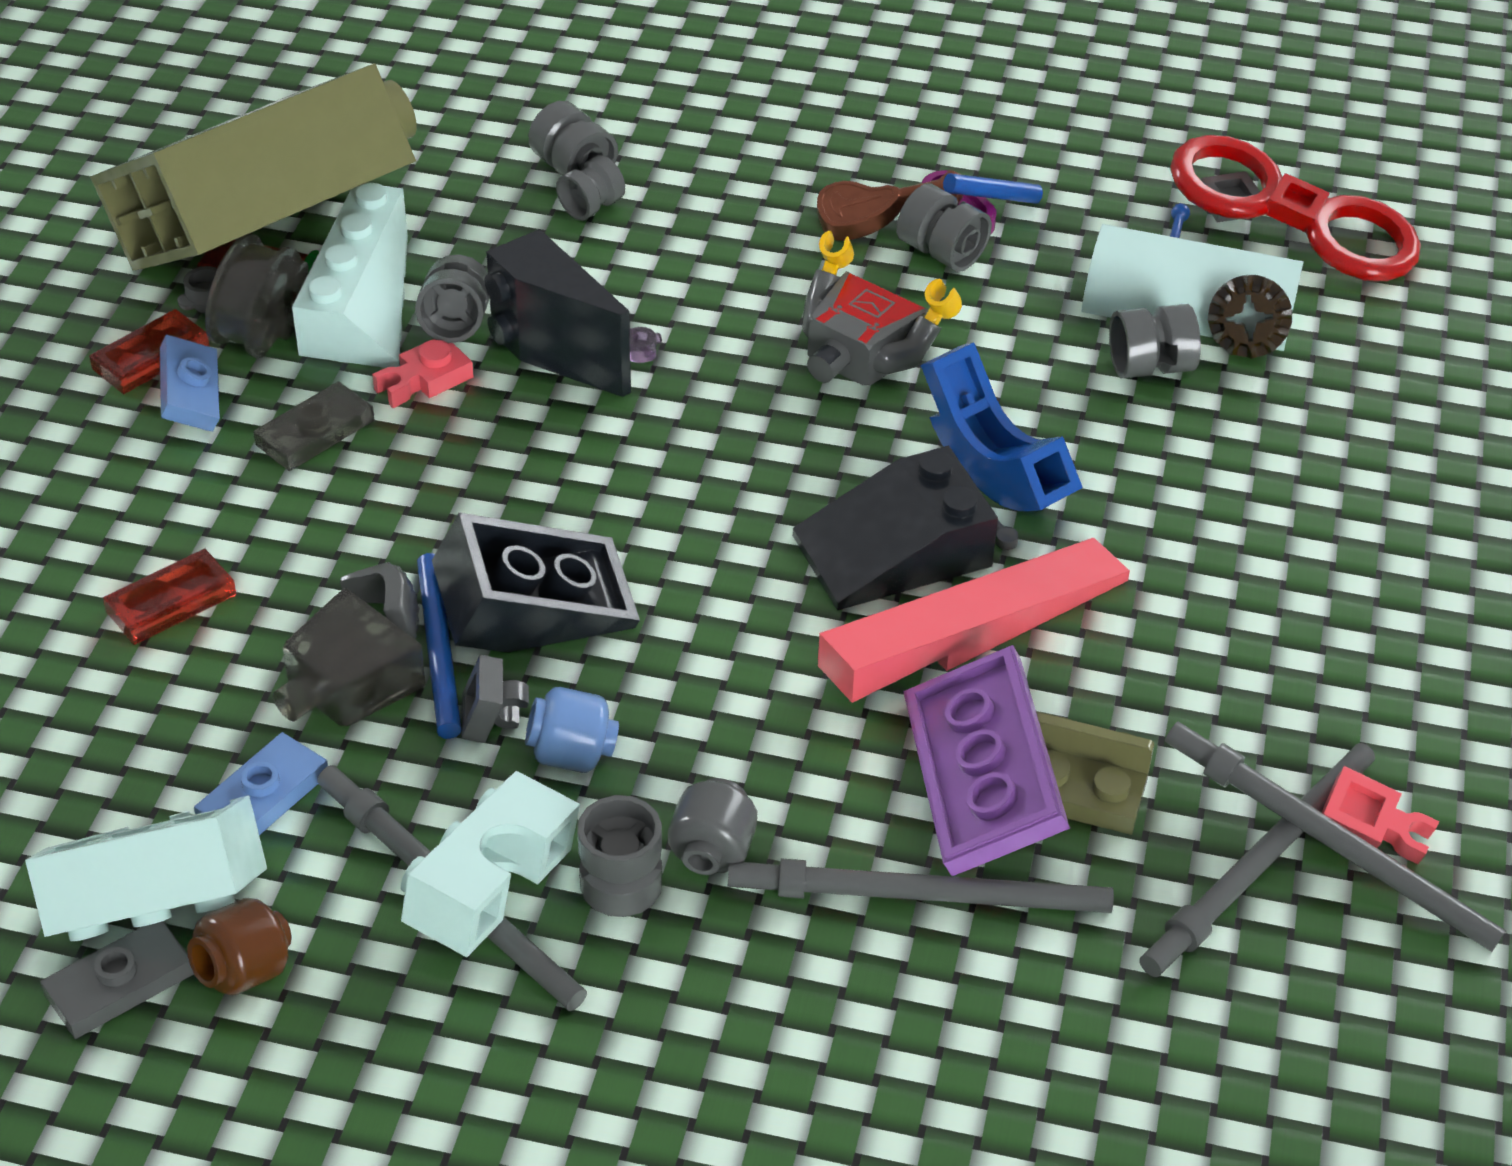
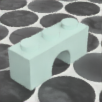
M515 771L497 789L489 788L480 798L476 809L462 823L459 821L452 823L445 831L439 845L425 858L422 856L415 858L407 868L401 882V890L405 892L401 922L457 953L468 957L503 921L511 873L509 872L521 875L538 885L571 851L580 804L518 771Z

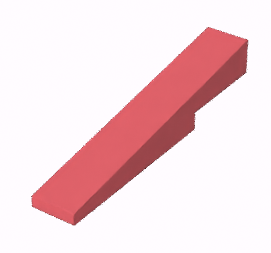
M1091 538L819 633L818 667L853 703L936 661L948 671L1127 582L1130 570L1095 538Z

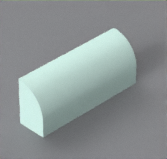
M1102 224L1090 263L1081 312L1111 318L1115 311L1146 308L1153 315L1156 308L1160 306L1189 304L1193 307L1197 316L1200 335L1213 337L1208 323V312L1212 298L1223 284L1242 275L1264 276L1276 282L1285 291L1293 312L1304 261ZM1246 295L1247 302L1244 304L1243 312L1235 314L1234 317H1227V320L1244 323L1246 331L1249 333V338H1253V331H1255L1257 322L1273 317V314L1255 311L1254 303H1251V295ZM1286 339L1275 350L1284 351Z

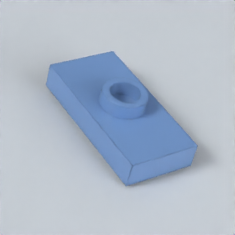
M166 334L160 346L161 418L207 431H214L220 419L217 349Z
M281 732L194 806L195 814L222 809L230 804L229 800L249 795L260 835L318 784L319 774L328 767L327 760Z

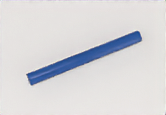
M426 553L418 558L417 567L436 727L440 737L452 739L461 733V722L448 620L432 564L435 554Z

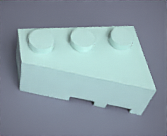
M250 796L229 800L230 804L222 809L190 815V811L169 816V821L133 829L125 827L55 845L27 858L25 862L44 937L68 932L70 941H80L108 932V923L131 918L133 927H142L171 918V908L194 903L196 913H204L234 903V894H237L267 869Z

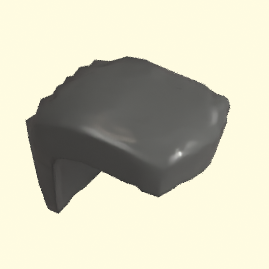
M386 562L341 577L342 590L350 602L384 604L383 611L396 641H412L417 637L420 608L417 604L416 593L413 590L414 585L400 566Z

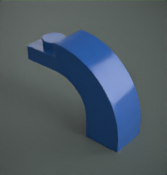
M974 342L963 344L921 365L939 413L929 417L940 442L943 447L950 446L978 489L992 501L1012 510L1036 511L1042 510L1083 488L1063 436L1047 439L1033 438L1018 429L1004 413L994 394Z

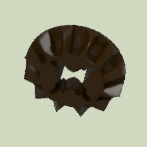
M1242 275L1229 280L1215 293L1209 307L1208 323L1214 341L1230 355L1253 359L1273 352L1286 339L1292 325V306L1285 291L1273 280L1260 275ZM1246 295H1251V303H1254L1255 311L1273 314V317L1257 322L1255 331H1253V338H1249V333L1246 331L1244 323L1227 320V317H1234L1235 314L1243 312L1244 304L1247 302Z

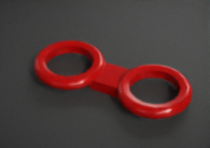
M1204 135L1187 140L1174 152L1170 166L1171 174L1176 187L1188 201L1206 212L1225 218L1252 219L1267 215L1305 232L1311 248L1325 263L1345 275L1365 281L1386 282L1405 276L1419 261L1421 243L1415 228L1401 213L1383 202L1364 196L1338 195L1328 198L1330 193L1287 173H1284L1282 177L1278 165L1265 152L1246 141L1229 136ZM1207 157H1222L1239 162L1252 170L1260 179L1263 190L1258 194L1247 197L1230 196L1217 192L1198 178L1192 164L1199 159ZM1341 217H1354L1373 222L1387 231L1395 240L1399 251L1395 256L1384 259L1367 258L1354 254L1342 247L1331 236L1327 224L1331 220Z

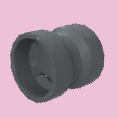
M598 155L585 162L581 171L574 169L559 177L556 182V191L567 213L573 218L582 221L596 214L600 209V205L608 206L620 200L625 194V182L616 164L608 157Z

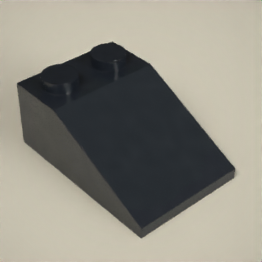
M541 229L486 251L488 275L485 276L484 282L490 297L491 316L488 317L487 323L490 334L497 344L505 345L522 362L621 397L631 393L630 312L622 303Z
M948 445L897 459L793 527L792 536L838 611L992 567L998 517Z
M458 513L432 559L455 646L509 653L636 628L640 621L612 537Z

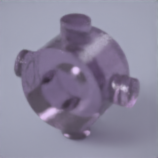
M647 327L630 328V360L636 363L653 361L657 356L656 344L662 342L660 333H655Z

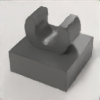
M479 655L462 693V739L485 743L494 724L505 729L518 728L519 707L527 708L529 705V686L517 680L503 681V659Z

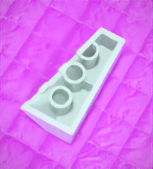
M364 183L350 190L292 306L299 356L382 368L400 367L402 307H404V277L406 274L408 242L403 188L382 186L378 183Z

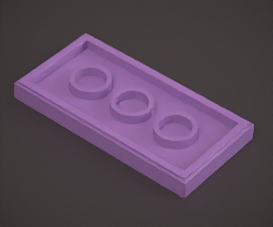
M1013 645L903 691L943 864L951 876L1070 829L1022 661Z

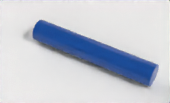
M952 173L947 174L943 181L944 191L950 194L1034 204L1039 203L1043 196V190L1039 184Z

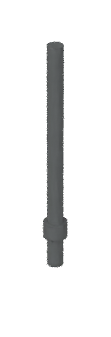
M1179 721L1169 731L1165 742L1205 767L1204 775L1224 788L1230 783L1484 948L1493 952L1505 934L1506 930L1243 763L1245 756L1230 746L1222 743L1218 747Z
M1356 744L1301 800L1322 813L1336 777L1342 768L1346 766L1362 774L1375 761L1373 750L1366 744ZM1281 818L1193 906L1184 905L1166 922V933L1140 957L1139 961L1143 970L1152 977H1159L1184 951H1195L1211 935V924L1304 831Z
M334 765L326 767L319 774L317 779L318 785L344 807L345 818L362 833L371 832L408 866L418 856L425 858L431 852L388 814V804L371 789H360ZM505 917L487 936L568 1011L575 1010L583 1003L587 991Z
M783 858L780 860V865L748 862L729 863L727 887L778 890V897L804 899V892L1101 913H1112L1114 902L1113 887L806 867V860Z

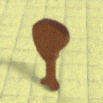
M949 170L938 180L902 188L891 185L870 187L854 181H839L829 184L819 192L817 197V214L824 232L831 231L836 241H845L847 236L850 240L872 234L894 220L900 213L907 198L915 189L923 184L932 183L944 190L943 181L945 176L949 173H960ZM952 194L957 198L958 203H960V201L963 198V195Z

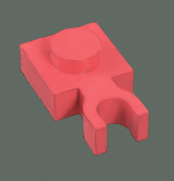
M435 339L399 354L400 367H387L372 374L374 390L378 394L387 390L388 402L392 408L407 402L413 393L420 390L428 398H431L474 378L473 362L453 343Z
M1346 766L1342 768L1336 777L1322 810L1324 815L1374 847L1378 848L1384 840L1393 846L1398 855L1415 864L1420 863L1429 847L1415 841L1409 832H1415L1429 839L1439 821L1419 812L1405 813L1397 809L1396 806L1402 793Z

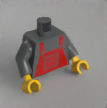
M831 231L825 232L819 240V248L825 262L822 270L816 269L805 299L802 329L808 337L807 355L809 358L807 367L810 374L823 383L830 382L837 374H840L861 385H872L888 374L918 366L942 329L938 326L941 319H950L960 312L962 301L957 290L953 288L949 295L940 301L946 293V286L941 279L931 281L927 285L924 294L930 306L928 310L847 271L841 277L836 276L838 269L845 268L852 262L854 251L847 236L841 250L834 253L830 252L833 248L834 236Z

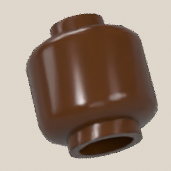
M243 898L212 911L197 921L192 939L189 940L187 946L190 966L194 975L204 986L215 988L223 994L238 995L275 978L284 971L288 960V947L292 940L291 930L281 913L272 911L268 905L258 899Z

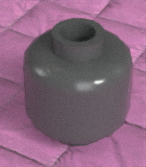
M711 778L688 786L679 798L668 828V844L675 856L689 870L697 874L712 875L714 873L728 872L729 863H740L747 857L757 827L758 811L745 790L730 780Z

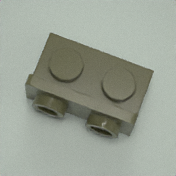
M1036 712L1067 819L1132 835L1148 780L1154 742L1129 733L1093 726L1065 717Z

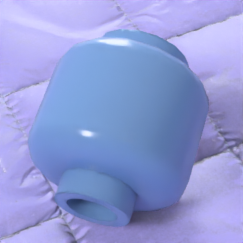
M555 687L545 695L544 699L537 697L534 699L526 728L525 745L533 747L535 759L542 765L587 773L595 768L601 755L612 756L617 741L619 722L609 719V708L604 697L564 687Z

